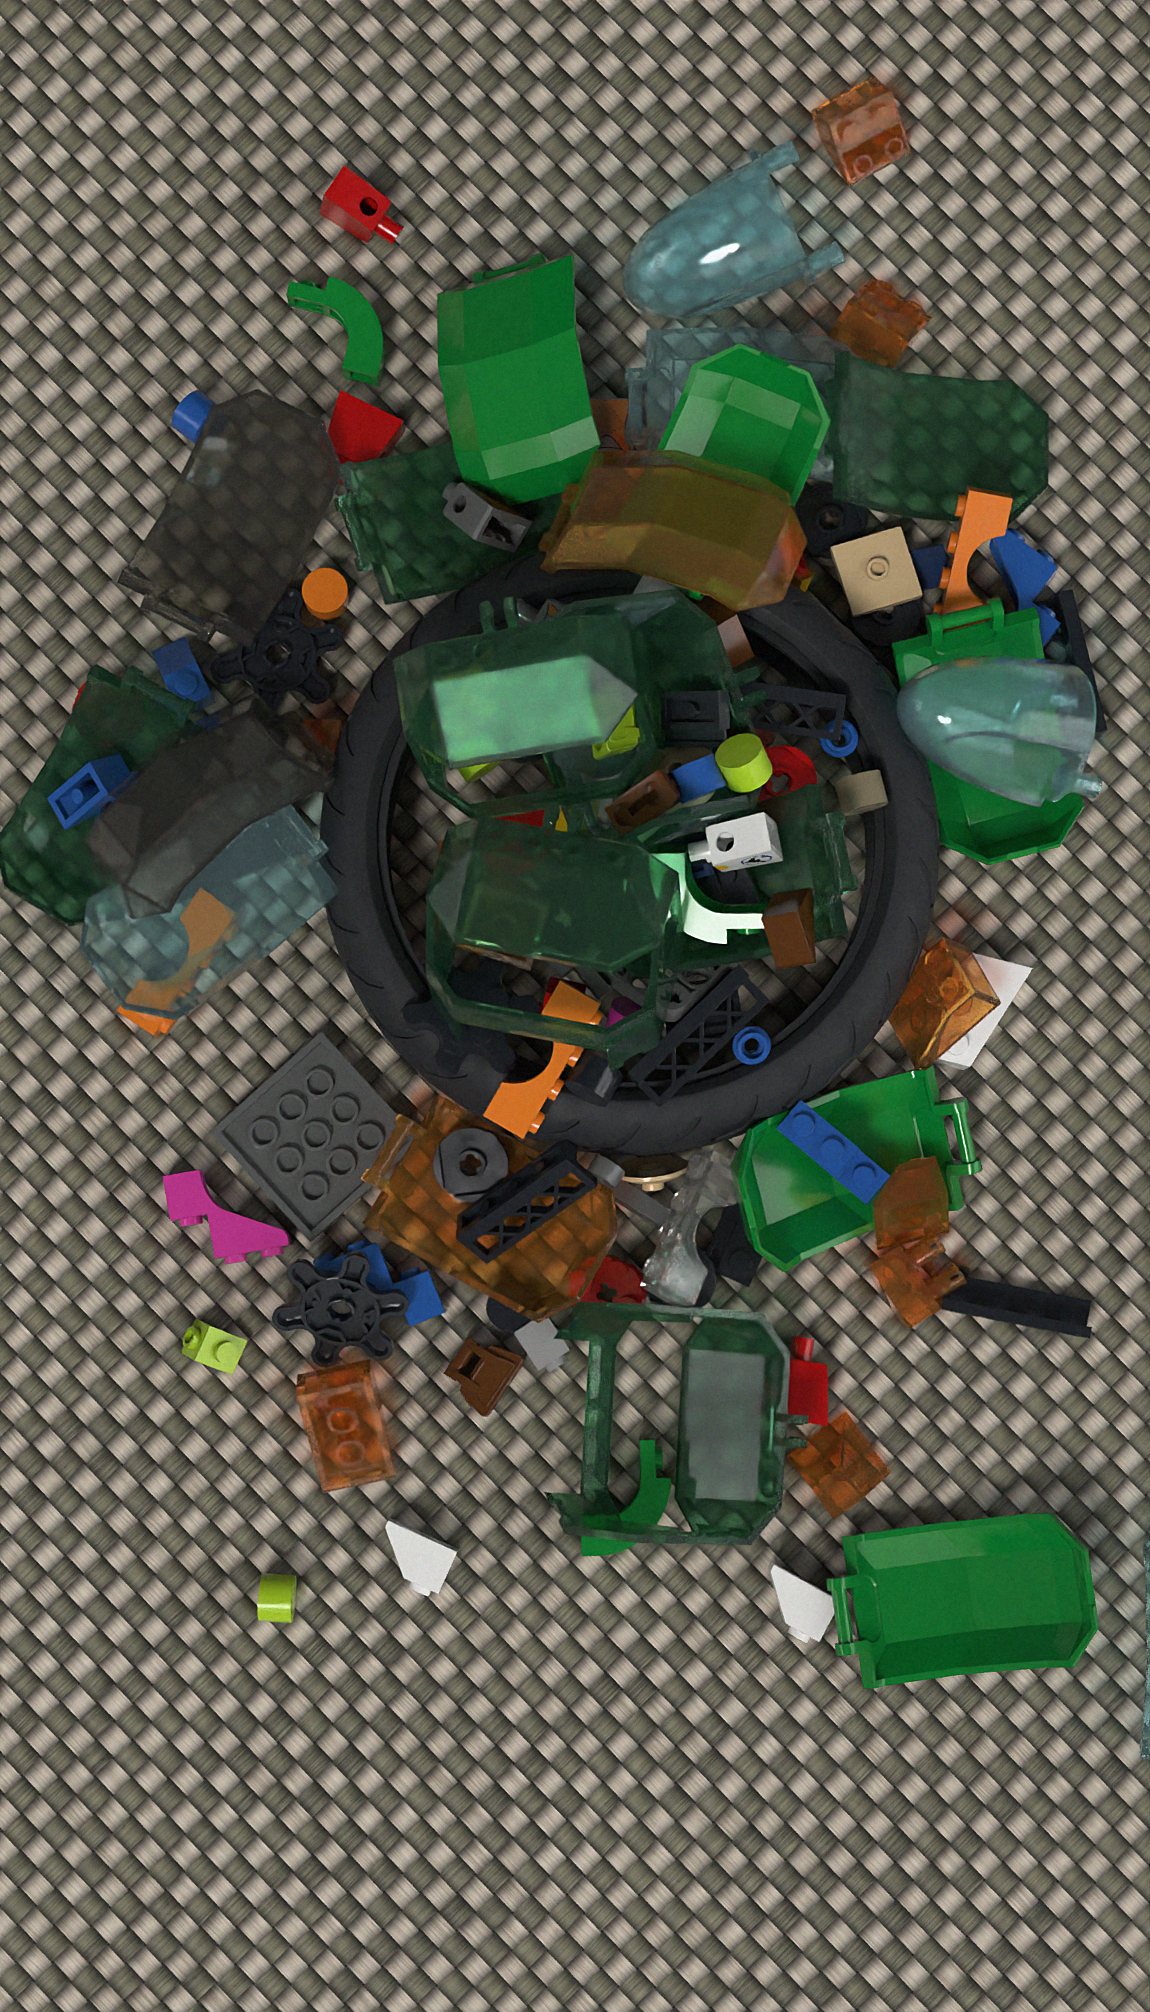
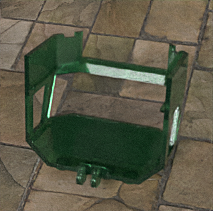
M514 596L506 597L503 609L509 629L496 631L493 607L489 601L480 602V617L484 633L423 644L393 659L404 737L417 760L430 790L482 827H484L483 820L619 797L646 776L653 773L654 770H657L666 757L649 646L626 616L579 615L520 626ZM634 704L642 747L618 778L469 804L448 789L445 767L453 770L604 743L609 739Z
M549 801L542 827L479 816L448 828L426 894V978L432 1001L450 1025L451 1031L460 1042L462 1036L460 1023L604 1051L608 1055L610 1073L622 1067L624 1061L640 1052L645 1054L657 1047L685 948L679 872L638 845L579 834L584 816V808L573 805L570 811L567 832L555 830L556 822L560 815L559 803ZM458 944L606 973H612L652 950L650 981L642 1009L609 1027L457 998L448 985L447 978Z
M578 1302L571 1312L573 1320L567 1328H560L554 1339L589 1341L580 1493L544 1492L549 1503L556 1504L562 1515L558 1522L564 1534L633 1543L752 1545L782 1508L786 1447L807 1448V1439L794 1436L786 1438V1424H808V1415L788 1414L790 1352L765 1314L658 1304ZM693 1317L703 1318L683 1346L675 1474L674 1499L691 1531H682L677 1527L622 1521L608 1494L617 1344L632 1321L690 1323Z

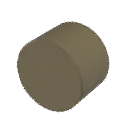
M880 770L857 773L834 782L842 816L865 813L881 808L889 803Z

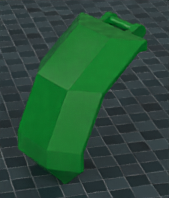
M538 253L531 255L530 260L487 272L483 269L473 273V282L471 284L437 294L438 371L454 454L463 481L477 487L507 506L578 488L602 443L592 413L576 331L574 271L577 269L573 254L546 261L544 255Z
M738 343L692 364L682 395L648 470L615 527L609 531L604 546L633 557L629 569L631 572L640 576L645 573L689 592V597L701 601L706 591L710 590L743 605L785 530L831 424V418L811 372L744 343Z
M998 596L987 599L986 604L939 615L938 612L926 615L928 634L892 643V651L902 701L919 734L929 765L936 797L941 845L985 865H992L1060 847L1084 809V803L1073 777L1051 697L1039 629L1040 618L1036 608L1032 607L1004 615L1003 605ZM989 618V620L943 631L944 629Z
M933 1065L839 1088L804 1102L892 1177L869 1206L863 1203L776 1129L794 1107L762 1119L750 1127L729 1166L746 1237L756 1252L782 1272L789 1271L806 1258L871 1230L940 1212L960 1210L964 1206L958 1175H971L983 1170L981 1159L976 1157L966 1113L969 1110L967 1098L956 1097L941 1100ZM944 1115H952L961 1160H953L943 1118Z
M1052 1512L938 1522L842 1536L847 1575L826 1578L827 1590L831 1591L838 1636V1643H835L836 1656L859 1655L863 1689H876L888 1685L965 1674L1038 1668L1075 1667L1099 1629L1088 1549ZM847 1588L851 1589L857 1639L853 1640Z

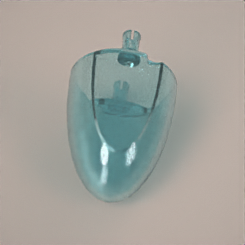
M791 139L762 154L755 150L749 152V163L695 193L653 223L644 232L631 250L622 276L624 294L634 307L650 315L662 318L683 319L697 317L762 296L803 278L808 287L814 284V281L817 280V275L846 262L837 241L809 255L804 253L790 217L770 177V174L799 161Z
M1018 655L965 656L945 660L920 670L908 679L898 694L896 702L898 720L910 741L937 766L972 786L996 796L1033 807H1041L1044 799L1057 802L1068 793L1096 798V794L1099 795L1102 789V779L1099 775L1082 772L1093 745L1097 715L1096 700L1091 682L1087 675L1075 665Z

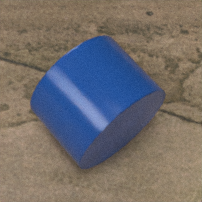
M196 390L188 394L179 403L172 417V426L196 446L203 447L219 434L224 426L227 414L225 409L202 391Z
M714 754L702 757L669 772L671 778L678 785L677 788L681 793L679 799L682 805L727 786Z

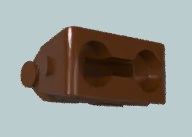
M658 769L613 800L604 810L621 837L624 838L629 833H634L648 826L657 817L680 803L679 797L681 793L670 774Z
M467 1337L444 1374L462 1384L460 1392L465 1397L464 1399L468 1405L474 1407L481 1416L488 1417L523 1366L525 1358L505 1350V1347H498L494 1344H490L487 1349L480 1347L479 1343ZM474 1353H476L481 1358L467 1377L462 1374V1371Z

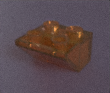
M874 77L865 80L811 110L820 140L849 187L912 153L892 90Z
M872 277L848 301L828 335L888 376L902 361L932 317L927 315L918 303L907 301L897 294L889 283Z

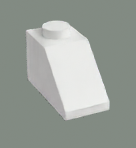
M390 1518L385 1529L403 1578L411 1581L408 1587L426 1596H429L431 1591L439 1594L458 1549Z
M771 1561L768 1570L782 1618L790 1626L788 1633L805 1643H808L810 1637L820 1642L834 1615L832 1595Z

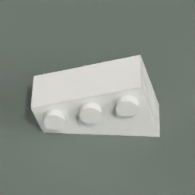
M959 950L954 955L928 1061L961 1070L969 1068L1033 968Z

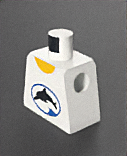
M765 812L706 827V840L688 843L689 857L693 866L712 862V865L721 872L783 861L777 824ZM734 841L733 847L726 851L727 845Z

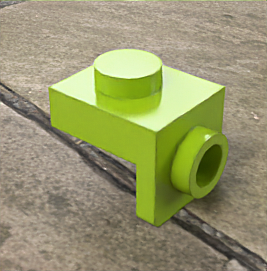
M195 1319L193 1325L187 1329L183 1337L182 1354L194 1361L233 1375L247 1340L211 1326L204 1321Z

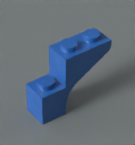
M1009 527L1006 529L1004 536L991 539L989 549L1012 598L1015 612L1032 607L1036 608L1040 618L1039 629L1044 649L1056 634L1061 623L1056 620L1057 616L1051 609L1041 604L1037 606L1034 602L1053 580L1058 567L1054 565L1055 562L1049 554L1040 549L1035 551L1025 543V538L1018 531Z
M802 1100L797 1103L776 1128L867 1206L872 1203L892 1179L886 1171Z
M365 1239L347 1247L349 1254L359 1251L367 1256L370 1262V1271L366 1276L367 1282L374 1284L381 1291L400 1289L405 1292L409 1300V1308L405 1313L409 1326L446 1313L429 1270L422 1273L420 1267L413 1268L399 1274L401 1281L394 1283L379 1243L376 1242L370 1245L369 1240ZM330 1253L312 1262L319 1271L333 1270L339 1272L344 1258L349 1254L335 1259L334 1253Z

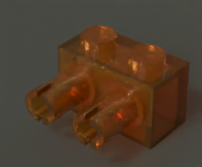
M934 1231L907 1249L900 1245L894 1246L864 1266L904 1329H911L941 1309L939 1307V1300L967 1283L963 1275H958L950 1280L952 1276L960 1272L954 1263L927 1281L924 1278L921 1279L918 1274V1268L941 1253L946 1252L942 1243L930 1249V1245L940 1240Z

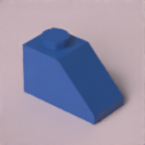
M185 637L152 651L162 678L182 718L216 703Z
M117 754L90 761L47 799L66 830L105 810L106 803L116 804L138 785L121 755Z

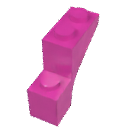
M199 1169L163 1176L170 1221H180L181 1227L202 1224V1217L208 1216L214 1257L216 1259L224 1258L225 1265L248 1261V1253L261 1251L262 1258L284 1254L283 1247L292 1246L291 1237L287 1231L229 1212L220 1207L209 1193L204 1171Z

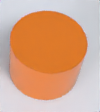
M319 568L309 573L303 582L302 596L308 611L315 617L331 620L342 615L347 609L350 594L346 580L338 571L331 568Z

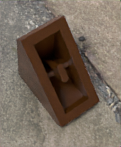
M713 592L702 598L701 601H697L682 610L683 616L721 676L754 657L737 614L716 593Z
M808 887L774 893L761 916V920L776 967L781 969L816 963L813 889Z

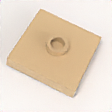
M901 526L830 548L851 618L922 598L923 593Z

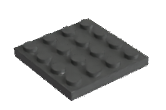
M322 1032L315 1036L210 1131L310 1242L319 1236L421 1143V1140Z

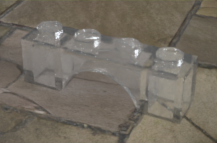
M715 1150L695 1154L689 1160V1169L685 1172L686 1177L681 1189L675 1193L671 1201L672 1210L668 1220L658 1232L656 1249L644 1265L643 1273L645 1275L640 1287L674 1307L695 1305L708 1270L699 1258L695 1243L696 1230L700 1219L710 1208L735 1205L737 1202L729 1167L732 1161Z

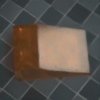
M943 936L918 959L910 981L888 1020L916 1069L932 1065L999 1006L1001 1001L970 948Z
M371 1359L298 1374L296 1398L323 1493L396 1478L384 1412Z

